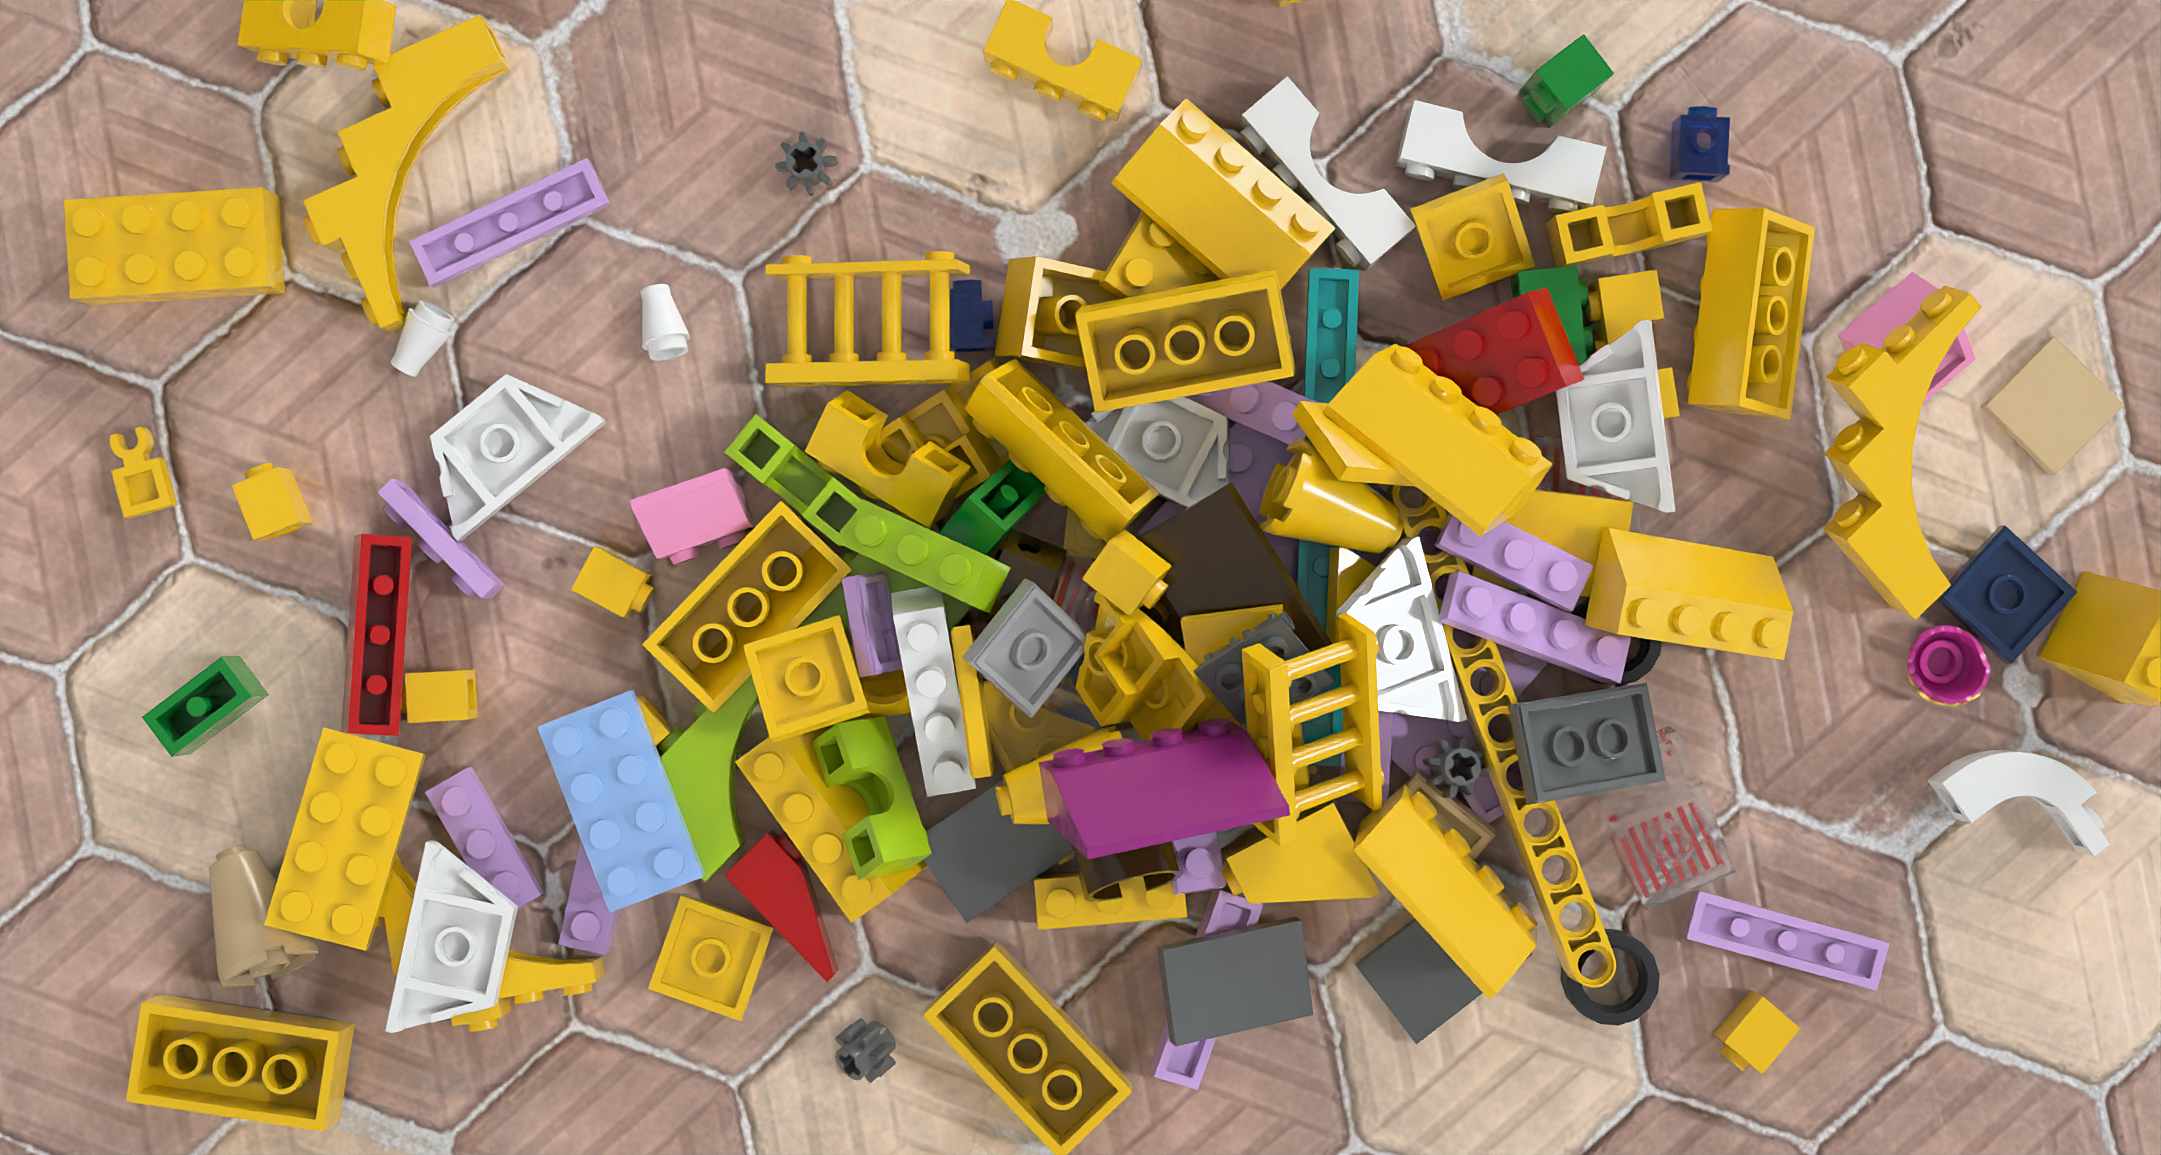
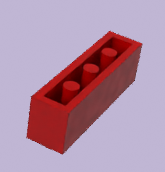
M359 534L354 537L341 732L399 736L412 537Z

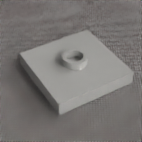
M1025 578L962 658L1018 709L1032 718L1084 653L1087 633L1034 582Z

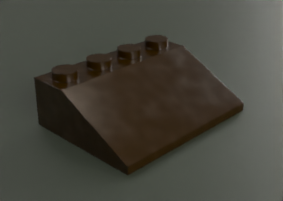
M1232 482L1136 537L1172 566L1162 579L1168 587L1151 609L1144 605L1139 609L1166 631L1184 650L1185 644L1181 626V619L1184 616L1283 604V611L1289 615L1294 623L1295 629L1292 630L1293 633L1310 652L1333 644Z

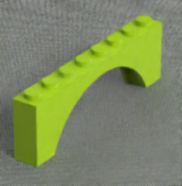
M849 551L842 557L853 569L847 577L885 571L890 596L894 592L929 587L860 553L855 556ZM842 582L799 627L840 615L845 632L849 631V618ZM942 592L949 632H951L953 627H956L974 606ZM752 676L715 714L701 702L692 712L698 719L685 732L680 727L676 728L658 747L664 753L660 759L705 872V876L701 878L705 882L712 878L746 843L736 807L735 761L738 758L740 744L747 724L759 703Z

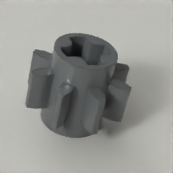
M800 132L799 142L792 147L787 143H781V147L787 154L786 161L776 163L775 168L778 172H790L792 174L786 181V187L790 191L795 189L798 184L805 186L809 196H813L815 185L820 182L829 186L833 184L827 175V167H834L838 164V160L835 156L822 155L828 145L824 137L819 139L814 145L808 141L804 132ZM814 155L813 160L817 168L813 172L804 169L799 174L801 169L796 163L801 156L808 160Z
M1457 737L1453 742L1452 749L1445 740L1434 742L1438 753L1433 758H1425L1422 761L1425 765L1430 766L1431 777L1428 778L1426 784L1444 786L1443 798H1454L1457 794L1458 786L1465 795H1474L1476 789L1473 782L1478 777L1488 776V772L1481 769L1479 760L1485 753L1484 750L1472 751L1467 749V737ZM1453 759H1459L1461 766L1456 770L1458 776H1451L1449 769L1454 766Z
M860 1018L854 1024H850L835 1038L842 1046L835 1054L837 1064L853 1080H861L865 1076L867 1081L872 1083L876 1078L882 1077L896 1064L893 1057L889 1055L896 1048L895 1039L889 1029L880 1022L871 1021L866 1025V1022Z

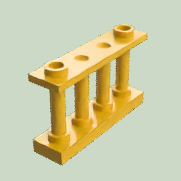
M925 252V260L812 263V257L788 255L782 256V264H766V275L778 280H787V354L782 355V363H765V383L778 387L970 384V364L955 359V352L950 351V276L970 275V265L955 259L954 252ZM930 276V351L925 352V360H907V353L902 352V277ZM854 278H882V352L877 353V361H859V354L854 353ZM834 279V353L829 354V362H812V355L807 354V280Z
M1348 613L1338 615L1339 642L1287 661L1279 658L1260 643L1242 649L1247 732L1279 786L1290 809V816L1253 823V825L1280 847L1298 841L1296 819H1298L1300 812L1352 793L1373 811L1382 808L1384 774L1380 761L1376 665L1379 645L1375 632ZM1340 664L1341 687L1290 705L1289 687L1292 680ZM1342 708L1343 731L1292 749L1291 732L1294 730V725ZM1344 752L1345 774L1295 792L1294 776L1297 773V769Z

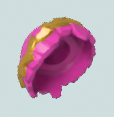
M1939 625L1921 632L1916 637V640L1910 647L1906 671L1909 682L1924 699L1935 704L1956 706L1964 705L1980 696V692L1988 680L1990 665L1986 661L1987 657L1983 653V647L1974 636L1959 627Z

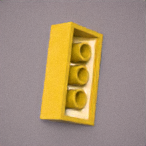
M1187 98L1156 128L1111 182L1112 185L1221 280L1277 269L1280 289L1282 290L1335 229L1332 224Z
M1766 208L1712 209V231L1706 234L1707 255L1704 274L1700 280L1701 301L1699 317L1693 333L1695 348L1692 370L1687 380L1689 392L1687 404L1718 412L1791 420L1815 227Z
M1394 344L1375 353L1328 403L1323 414L1480 537L1520 512L1552 466V463L1541 455L1540 449L1533 442L1517 437L1501 425L1500 418L1494 412L1484 407H1478L1461 394L1462 391L1456 383L1448 378L1437 376L1424 366L1420 356L1411 349Z
M1016 358L987 373L978 383L964 408L973 417L972 423L981 434L990 439L998 440L1009 451L1008 457L1019 469L1027 473L1032 472L1043 482L1047 495L1057 504L1068 506L1081 518L1080 523L1084 530L1097 540L1104 539L1108 543L1110 539L1121 531L1127 530L1160 493Z
M780 501L642 645L715 714L752 676L743 645L798 628L842 582L841 578L847 577L853 569L787 503Z
M1603 527L1584 626L1619 635L1784 660L1794 611L1772 556Z
M833 725L773 743L770 737H768L735 761V763L851 923L889 897L928 866L923 859L904 872L858 880L843 833L868 816L866 802L859 792L849 786H826L812 741Z
M1403 785L1382 803L1381 809L1372 811L1360 821L1353 851L1490 1000L1501 990L1537 946V929L1535 927L1538 923L1524 904L1517 902L1514 905L1502 892L1504 885L1489 866L1484 865L1480 868L1469 856L1471 849L1466 840L1455 829L1451 828L1447 831L1435 818L1438 813L1429 799L1419 791L1413 794L1406 785Z

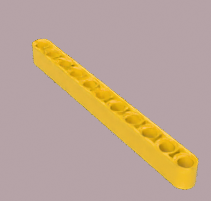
M1390 485L1387 488L1386 499L1399 508V519L1404 522L1400 541L1408 536L1418 537L1422 529L1433 530L1439 536L1447 519L1445 509L1422 491L1423 500L1419 508H1407L1402 504L1399 497L1402 485ZM1439 548L1435 555L1424 554L1440 614L1443 601L1435 593L1436 580L1441 575L1449 576L1457 571L1468 575L1469 572L1464 560ZM1442 623L1466 715L1479 749L1485 752L1482 757L1561 965L1567 976L1574 981L1592 988L1601 987L1610 982L1614 976L1616 960L1556 801L1527 805L1524 787L1514 789L1506 779L1508 767L1515 761H1518L1508 709L1509 705L1517 704L1518 701L1496 643L1476 636L1471 647L1468 649L1460 648L1453 640L1452 633L1454 627ZM1479 667L1489 671L1493 678L1492 689L1484 696L1475 693L1470 683L1471 675ZM1497 714L1505 716L1511 726L1510 735L1506 740L1499 743L1491 738L1488 731L1490 720ZM1539 808L1546 817V825L1541 833L1531 836L1525 829L1524 819L1530 810ZM1557 855L1563 862V874L1555 882H1548L1542 874V866L1547 858ZM1575 902L1581 909V920L1577 926L1565 929L1560 921L1561 910L1565 905ZM1594 949L1599 956V966L1591 975L1583 976L1578 968L1579 958L1582 953Z

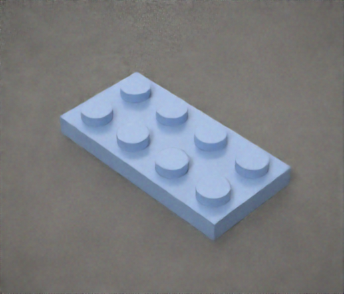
M634 690L537 727L609 913L705 876Z

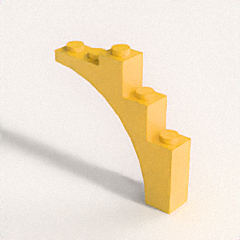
M481 15L390 54L388 64H373L378 78L372 80L374 90L384 107L391 105V108L337 131L343 147L338 148L341 162L350 176L356 174L357 177L303 200L309 214L303 217V221L310 237L315 244L321 243L322 246L334 252L346 249L347 252L341 254L342 262L353 281L359 279L366 297L361 299V304L367 318L373 326L379 324L381 329L391 333L403 329L407 316L398 288L394 254L397 212L407 177L424 143L446 115L477 88L510 70L491 25Z
M1945 285L1941 289L1929 294L1922 301L1920 310L1905 325H1901L1891 331L1880 349L1861 342L1856 347L1844 352L1837 360L1836 367L1825 377L1860 419L1855 424L1844 428L1837 435L1835 443L1824 453L1858 495L1853 500L1841 505L1835 512L1834 519L1823 529L1892 608L1914 620L1951 586L1932 558L1917 518L1912 490V459L1919 414L1933 376L1950 346L1982 308L1971 293Z
M398 854L396 855L376 923V927L382 926L381 917H384L394 976L398 974L417 885L404 868ZM509 949L497 1005L451 1017L452 1027L468 1024L469 1032L498 1027V1019L503 1018L512 1011L509 998L511 996L514 998V1004H523L544 999L543 991L562 988L563 996L592 991V983L605 976L602 956L559 959L528 955Z

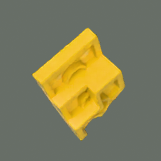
M992 358L970 372V384H951L883 427L880 440L885 453L898 462L907 464L911 454L931 441L970 465L971 468L956 498L990 478L1010 459L1008 457L1009 451L998 440L990 439L981 434L972 423L973 417L964 408L980 380L987 373L1000 367L996 358Z
M1097 591L1094 601L1100 604L1096 625L1095 629L1086 635L1084 661L1079 668L1075 689L1101 727L1130 721L1143 741L1152 739L1151 734L1161 729L1178 728L1182 732L1190 731L1217 698L1194 673V669L1199 666L1166 631L1140 609L1131 616H1128Z

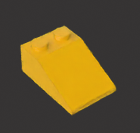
M1038 256L1009 259L995 356L1007 359L1016 358L1018 361L1087 372L1075 314L1081 306L1120 299L1098 284L1106 271Z

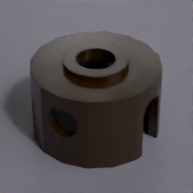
M1012 529L1003 551L999 549L995 560L1011 567L990 614L980 609L977 620L989 624L1025 578L1034 582L1050 597L1068 550ZM1023 551H1029V552H1032V553H1035V554H1027V553H1024Z
M1173 841L1093 859H1087L1071 844L1079 866L1078 875L1084 898L1089 902H1102L1123 898L1119 882L1143 876L1146 891L1148 892L1170 884L1183 875L1178 852Z

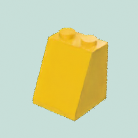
M2082 571L2073 587L2077 593L2059 613L2036 657L2120 703L2161 706V590Z
M1332 801L1300 812L1298 819H1296L1298 841L1280 847L1259 830L1221 850L1226 862L1222 863L1223 869L1220 871L1234 897L1243 893L1249 904L1371 898L1380 893L1366 864L1353 851L1355 843Z

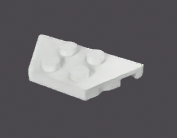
M1643 320L1634 325V328L1622 337L1592 354L1590 359L1579 366L1585 380L1556 391L1566 475L1569 480L1670 513L1676 511L1652 322L1650 320Z
M505 374L430 436L434 456L439 462L441 471L439 479L443 497L447 498L453 526H450L452 536L456 541H463L606 424L605 419L600 415Z
M1186 397L1098 413L1094 411L1091 413L1093 417L1085 422L1160 492L1158 496L1183 508L1191 506L1229 483L1230 421L1226 416Z
M1408 536L1403 538L1337 610L1336 615L1338 618V615L1348 613L1375 632L1379 645V652L1376 656L1379 711L1463 722L1467 720L1442 622L1438 621L1440 614L1419 537Z
M430 840L425 843L385 1032H399L421 1024L433 1023L463 1013H471L494 1007L498 1003L518 906L436 841Z

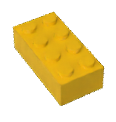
M263 187L64 200L69 295L72 300L96 306L285 293L280 196Z
M1277 269L1081 306L1075 314L1095 413L1294 376L1295 364Z
M323 727L264 923L265 926L364 951L369 949L425 760V754Z
M997 940L929 1003L922 1016L1054 1155H1067L1133 1092L1132 1081Z
M160 994L141 1002L126 1102L325 1131L340 1121L355 1023Z

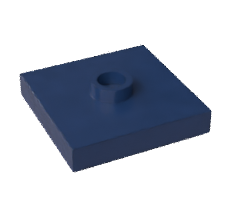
M2003 525L1999 526L1949 580L1951 586L1937 601L2005 664H2012L2075 596L2077 591L2007 526Z

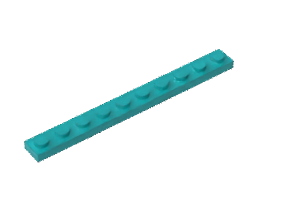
M1309 268L1303 396L1318 403L1328 404L1355 375L1359 270ZM1298 539L1296 586L1326 632L1330 548L1338 546ZM1340 664L1325 669L1334 679L1335 683L1314 696L1341 687ZM1342 708L1302 722L1304 745L1342 731ZM1341 753L1310 765L1341 767Z

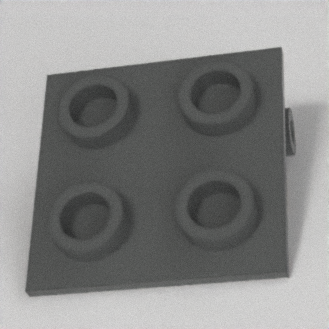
M1285 611L1279 615H1276L1274 612L1269 614L1267 620L1254 627V632L1248 628L1242 632L1244 637L1242 640H1239L1237 637L1231 638L1230 644H1227L1213 654H1206L1204 656L1205 662L1194 669V673L1246 731L1242 649L1260 643L1284 661L1310 652L1293 633L1292 630L1295 629L1294 623ZM1323 669L1292 680L1289 687L1290 705L1311 698L1335 683L1334 679Z

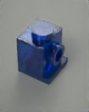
M1694 106L1688 108L1687 115H1680L1672 122L1669 180L1718 183L1730 174V165H1728L1730 117H1717L1718 109L1715 107ZM1698 133H1706L1711 137L1710 148L1705 149L1699 146L1697 143Z
M982 280L953 281V289H950V351L955 353L995 351L994 336L985 337V330L994 329L993 300H983Z

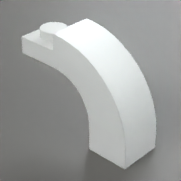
M2011 750L1977 752L1950 763L1927 780L1956 820L1973 823L2000 802L2012 797L2027 796L2039 803L2047 811L2076 852L2096 856L2111 845L2101 832L2105 829L2101 818L2088 805H2081L2097 792L2076 771L2049 757Z

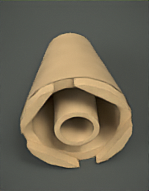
M239 845L219 852L216 855L217 861L209 867L217 973L222 989L233 990L256 985L254 978L270 975L271 980L294 972L315 960V954H318L319 951L313 937L264 925L277 881L258 851H247L244 845Z

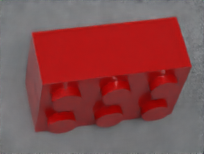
M1547 287L1522 294L1402 346L1417 353L1422 359V364L1437 376L1448 378L1456 383L1462 391L1461 394L1475 405L1487 408L1497 416L1585 380Z

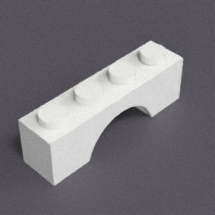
M1287 76L1242 114L1240 125L1244 130L1240 132V135L1255 154L1260 155L1264 151L1276 165L1272 169V173L1291 190L1296 189L1314 210L1335 227L1333 233L1340 240L1335 245L1346 261L1353 267L1360 263L1367 270L1410 234L1416 225L1385 189L1364 194L1348 193L1330 185L1319 174L1311 157L1310 137L1312 128L1320 113Z
M1414 100L1408 109L1395 166L1406 168L1405 175L1418 180L1433 181L1434 175L1453 180L1452 186L1460 190L1504 173L1516 204H1529L1530 199L1549 203L1547 208L1549 211L1564 214L1586 209L1593 205L1606 147L1558 135L1544 153L1532 160L1521 163L1500 162L1486 156L1473 144L1465 128L1463 112Z
M929 586L891 593L893 619L927 797L976 789L975 778L973 779V776H970L959 688L942 592Z

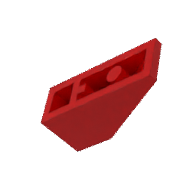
M771 830L724 875L815 971L828 982L838 971V966L807 866L800 859L802 854L787 833L783 832L778 836Z

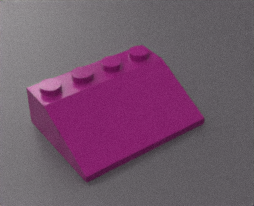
M1226 718L1203 721L1200 723V729L1182 732L1178 728L1161 729L1151 734L1152 739L1134 743L1129 738L1113 739L1102 744L1103 749L1084 753L1083 749L1078 748L1065 749L1054 753L1053 760L1039 762L1047 821L1087 859L1290 816L1289 804L1247 731Z

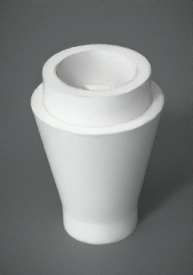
M656 284L643 288L640 291L642 298V348L648 350L651 360L656 361L674 359L688 352L687 342L691 337L673 301L669 286L666 284Z
M419 300L415 309L409 308L396 352L390 363L398 370L417 377L421 368L453 334L450 328L455 319L436 305Z

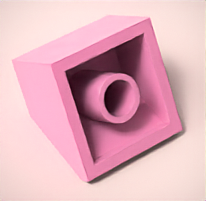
M1911 272L1900 283L1889 289L1880 300L1860 317L1854 319L1838 335L1844 351L1846 352L1850 348L1856 347L1861 342L1880 349L1884 345L1887 335L1895 328L1905 325L1920 310L1922 301L1929 294L1939 289L1914 272ZM1965 329L1955 338L1937 368L1923 404L1976 359Z
M726 468L629 500L656 559L666 560L670 558L672 566L701 557L698 548L716 542L719 550L738 545L746 537L745 532L755 528L738 474Z

